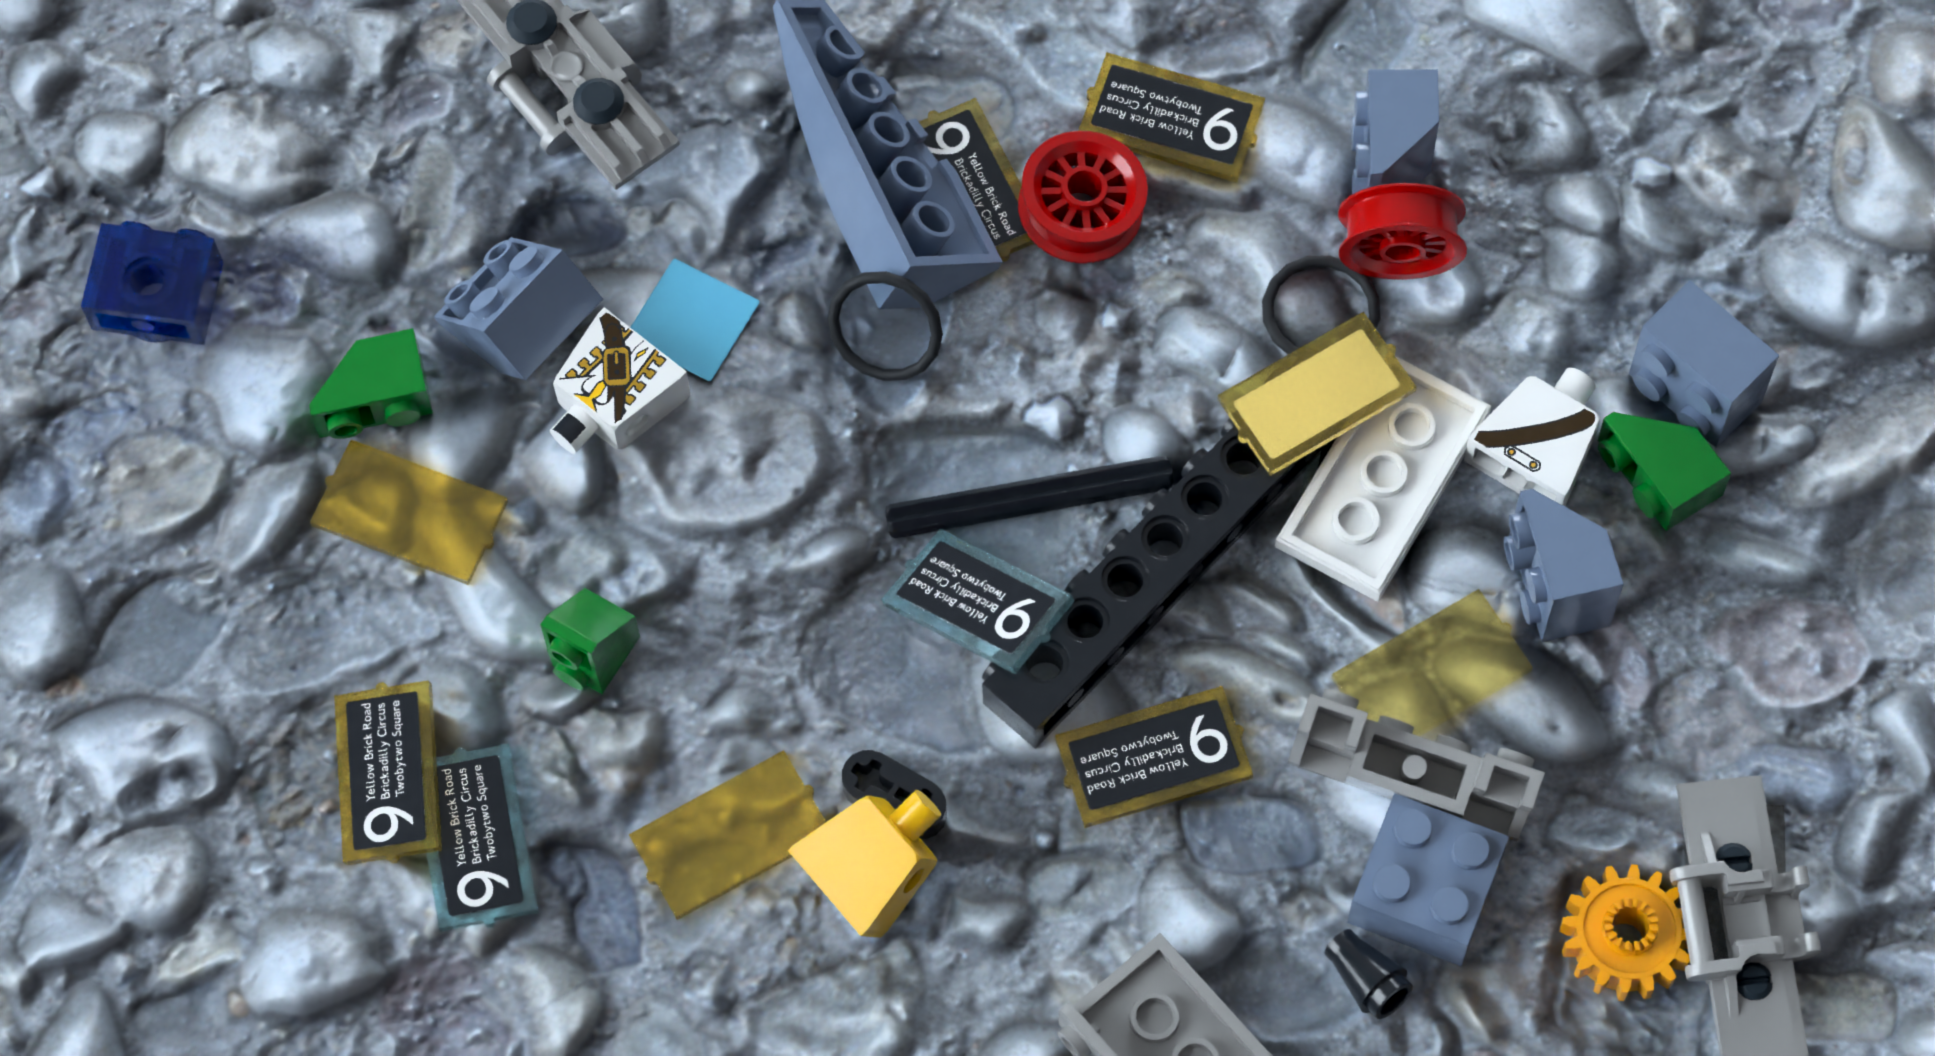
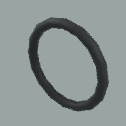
M1330 255L1306 256L1286 264L1269 281L1262 299L1263 323L1272 341L1290 357L1301 358L1304 362L1322 352H1311L1295 346L1282 335L1274 319V300L1280 286L1291 275L1307 268L1329 267L1344 272L1361 286L1368 300L1369 318L1363 333L1369 342L1373 339L1381 319L1380 298L1370 278L1352 271L1339 258Z
M887 271L863 272L845 281L831 299L827 317L831 340L843 359L862 374L882 381L907 380L926 371L938 356L943 336L939 312L928 294L908 278ZM885 283L903 289L918 301L928 317L931 332L928 349L918 362L903 369H883L865 362L851 350L842 335L839 317L842 303L853 290L866 284Z

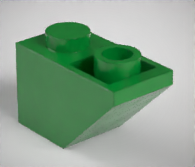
M413 328L355 341L309 404L310 414L319 438L327 436L335 439L350 438L361 433L364 428L382 424L405 426L416 422L420 416L433 414L422 355Z
M1612 412L1603 419L1597 440L1599 442L1598 450L1603 461L1613 472H1622L1633 487V497L1640 510L1648 518L1656 517L1666 531L1724 495L1731 472L1696 427Z
M586 588L547 614L540 624L547 652L549 653L552 666L555 667L553 669L554 674L575 689L583 690L587 685L601 694L604 693L640 638L636 617L633 614Z

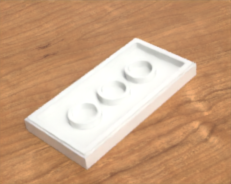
M1389 352L1383 362L1400 384V388L1349 417L1275 541V548L1377 602L1381 599L1463 460L1469 437L1489 416L1491 405Z

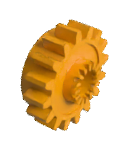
M1631 864L1626 878H1619L1615 869L1612 866H1608L1604 870L1601 885L1590 876H1587L1580 888L1584 897L1574 894L1570 895L1565 908L1574 916L1562 918L1559 932L1572 936V938L1564 943L1562 954L1563 957H1576L1578 964L1574 971V976L1578 979L1588 975L1594 980L1593 992L1600 994L1605 988L1616 990L1618 1001H1625L1628 992L1639 991L1645 1000L1651 998L1656 982L1666 989L1673 985L1676 975L1672 968L1685 971V967L1689 964L1690 960L1689 954L1683 950L1688 949L1685 929L1683 928L1682 910L1676 907V903L1679 900L1678 886L1667 892L1660 889L1662 873L1656 871L1648 881L1640 879L1638 865ZM1618 924L1632 925L1640 932L1642 939L1639 942H1624L1613 931L1614 926Z

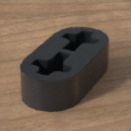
M874 750L857 752L845 762L842 769L843 792L850 803L853 804L865 796L884 798L896 809L903 803L899 800L900 796L907 799L915 790H919L936 805L941 813V817L919 838L928 839L933 837L944 827L947 819L946 798L942 790L932 781L885 754ZM873 768L879 770V781L882 786L890 790L889 793L873 785H870L865 792L860 791L856 774L860 772L861 774L868 775Z

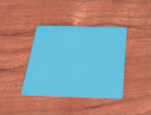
M673 259L630 328L683 369L707 381H712L760 302L750 295L677 259Z

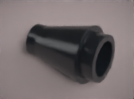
M1346 929L1336 935L1324 951V954L1334 964L1363 1013L1371 1012L1377 1019L1386 1018L1403 1005L1413 990V985L1406 978L1408 972L1405 968L1360 939L1351 929Z

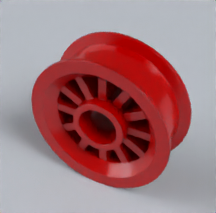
M1070 131L1056 135L1037 147L1025 165L1018 198V212L1021 224L1034 244L1047 254L1060 260L1072 263H1095L1109 259L1123 251L1138 233L1148 194L1145 171L1138 158L1127 146L1108 135L1093 131ZM1085 193L1094 200L1080 201L1071 194Z
M1418 183L1384 184L1358 191L1347 197L1338 209L1339 221L1347 228V238L1339 247V258L1352 271L1374 278L1407 280L1444 273L1459 265L1467 254L1466 243L1458 235L1457 226L1465 217V204L1459 196L1451 191Z

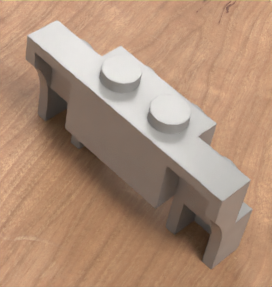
M1324 689L1322 697L1310 693L1287 764L1392 799L1394 793L1505 834L1509 836L1510 840L1517 841L1519 839L1526 819L1534 807L1545 772L1532 768L1533 758L1505 748H1499L1497 756L1485 753L1482 758L1470 754L1472 746L1460 740L1437 735L1434 742L1412 734L1414 726L1401 720L1387 716H1380L1378 722L1367 719V712L1357 709L1359 700L1350 695L1331 689Z

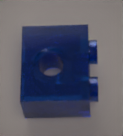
M125 221L120 225L101 223L81 303V308L91 329L133 335L146 342L158 343L170 340L204 345L224 263L214 238L194 229L184 228L173 233L153 230L148 225L135 221ZM158 283L163 284L162 288L154 294H140L146 286Z

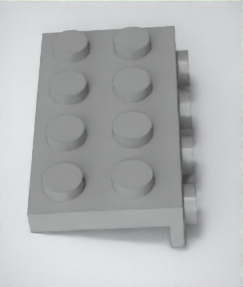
M1161 933L1076 1004L1067 1003L1059 1010V1025L1062 1029L1057 1034L1073 1056H1272Z

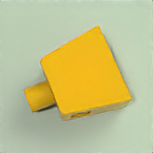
M915 790L896 809L884 798L865 796L795 843L788 852L860 936L881 938L889 930L936 866V856L919 837L941 817V813L936 805L919 790Z

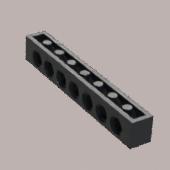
M1299 358L1287 372L1303 364L1304 361ZM1278 369L1267 379L1264 385L1287 372L1283 369ZM1236 411L1223 426L1220 432L1222 438L1209 452L1204 448L1198 450L1185 464L1181 472L1183 478L1169 492L1163 488L1149 500L1142 511L1144 518L1131 532L1126 529L1120 530L1103 550L1102 556L1105 558L1090 573L1084 569L1069 582L1062 594L1065 599L1050 614L1046 612L1015 652L1010 655L1002 652L993 659L982 675L984 680L982 683L983 704L1036 749L1318 458L1322 449L1343 429L1349 418L1275 461H1271ZM1238 460H1246L1253 463L1257 470L1251 474L1242 475L1232 471L1229 465ZM1207 500L1214 503L1219 509L1210 515H1200L1192 511L1189 506L1196 501ZM1167 540L1176 544L1179 550L1175 554L1161 556L1154 553L1150 546L1157 541ZM1119 581H1130L1136 584L1140 590L1133 596L1121 597L1114 594L1110 587ZM1087 621L1097 625L1100 632L1091 638H1080L1075 636L1070 631V628L1076 623ZM1046 662L1057 666L1060 673L1052 679L1041 680L1034 677L1029 671L1033 666Z

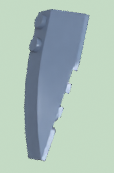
M776 0L773 5V11L798 119L828 204L861 273L887 271L908 278L926 292L934 303L998 270L1003 261L957 171L947 159L938 162L924 144L928 136L927 132L916 118L907 121L891 101L896 92L883 76L878 77L875 73L867 70L860 61L865 52L826 1ZM885 283L867 284L879 309L921 307L918 301L903 289Z

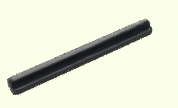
M1162 455L893 503L886 506L885 510L887 528L891 537L901 538L1158 492L1163 488L1169 490L1173 487V470L1169 458Z

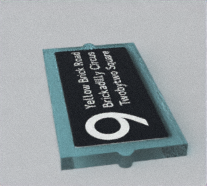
M939 529L915 559H910L905 563L906 570L881 599L885 607L1014 674L1017 673L1041 642L1046 643L1050 640L1049 632L1074 603L1071 594L942 529Z
M509 744L468 752L464 748L459 747L452 755L422 760L426 839L424 841L440 932L483 923L485 927L492 928L498 920L539 913Z

